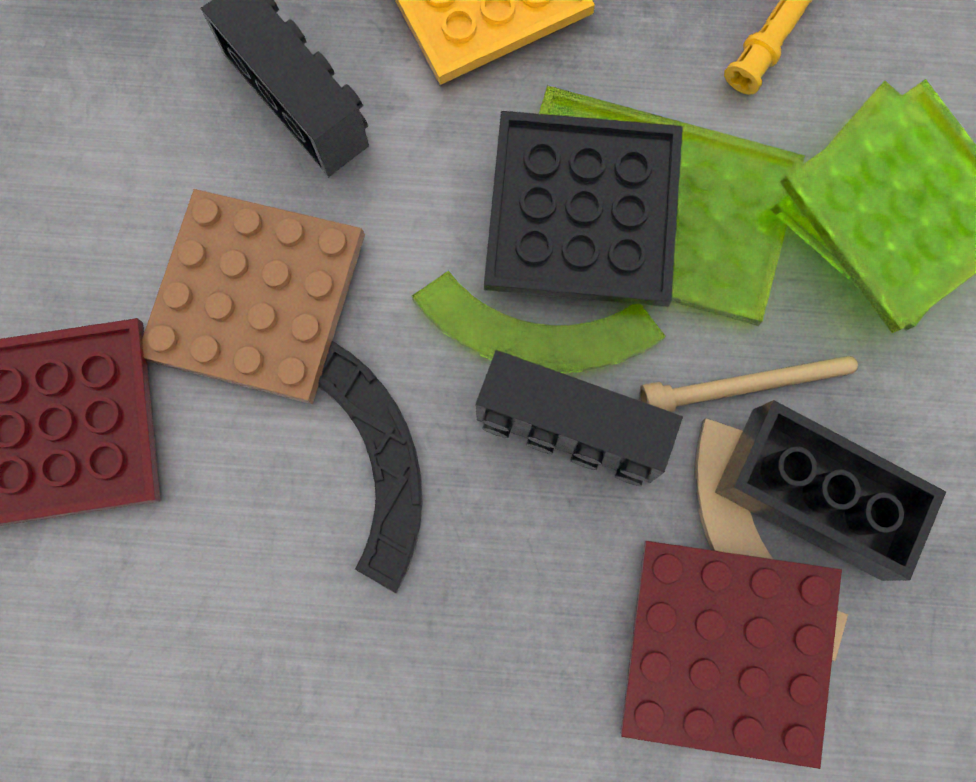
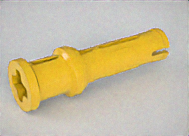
M780 0L761 30L749 35L744 41V51L737 61L731 62L724 70V77L732 88L748 95L755 94L762 86L761 78L769 67L774 66L779 61L781 46L784 40L793 30L812 0Z

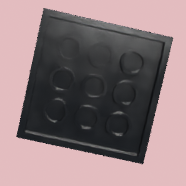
M501 111L484 290L669 307L672 301L683 126Z

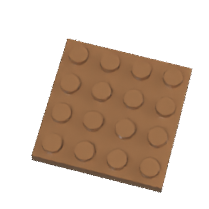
M193 189L142 338L144 358L148 362L313 404L319 379L322 376L324 363L365 237L363 229Z

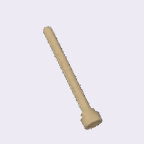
M845 356L673 389L671 385L663 386L661 382L649 383L640 386V401L675 412L677 406L852 374L857 370L858 362L852 356Z

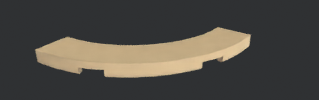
M706 418L702 422L697 443L695 479H697L699 516L707 542L711 550L773 559L760 538L751 512L715 493L743 431ZM837 611L832 661H836L848 614Z

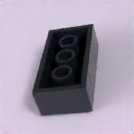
M211 0L200 8L224 56L328 178L369 147L365 132L368 123L360 112V109L363 107L360 98L348 84L341 87L332 77L335 75L334 70L327 59L319 51L315 54L309 51L304 45L307 41L302 31L291 19L286 22L282 20L277 14L279 8L274 0Z
M495 350L475 404L477 421L484 423L482 429L486 432L502 438H509L510 433L528 439L526 443L528 447L543 453L553 454L554 448L572 455L571 462L587 469L597 470L598 465H602L616 470L615 478L635 486H642L643 481L651 483L665 472L683 416L498 350Z
M773 400L752 410L715 493L881 581H909L916 568L946 491Z

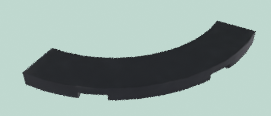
M332 341L324 363L322 376L319 379L318 388L334 399L357 427L371 461L375 482V511L370 535L355 570L392 592L397 593L409 570L421 526L423 496L417 451L407 423L398 405L384 385L358 358Z

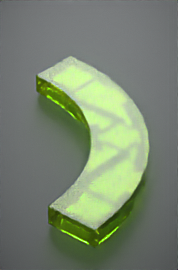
M449 271L411 296L424 315L444 334L477 352L478 355L492 360L495 350L560 373L583 372L587 369L624 362L644 353L662 342L666 337L641 304H632L608 317L574 325H546L519 320L505 315L478 300L459 284Z

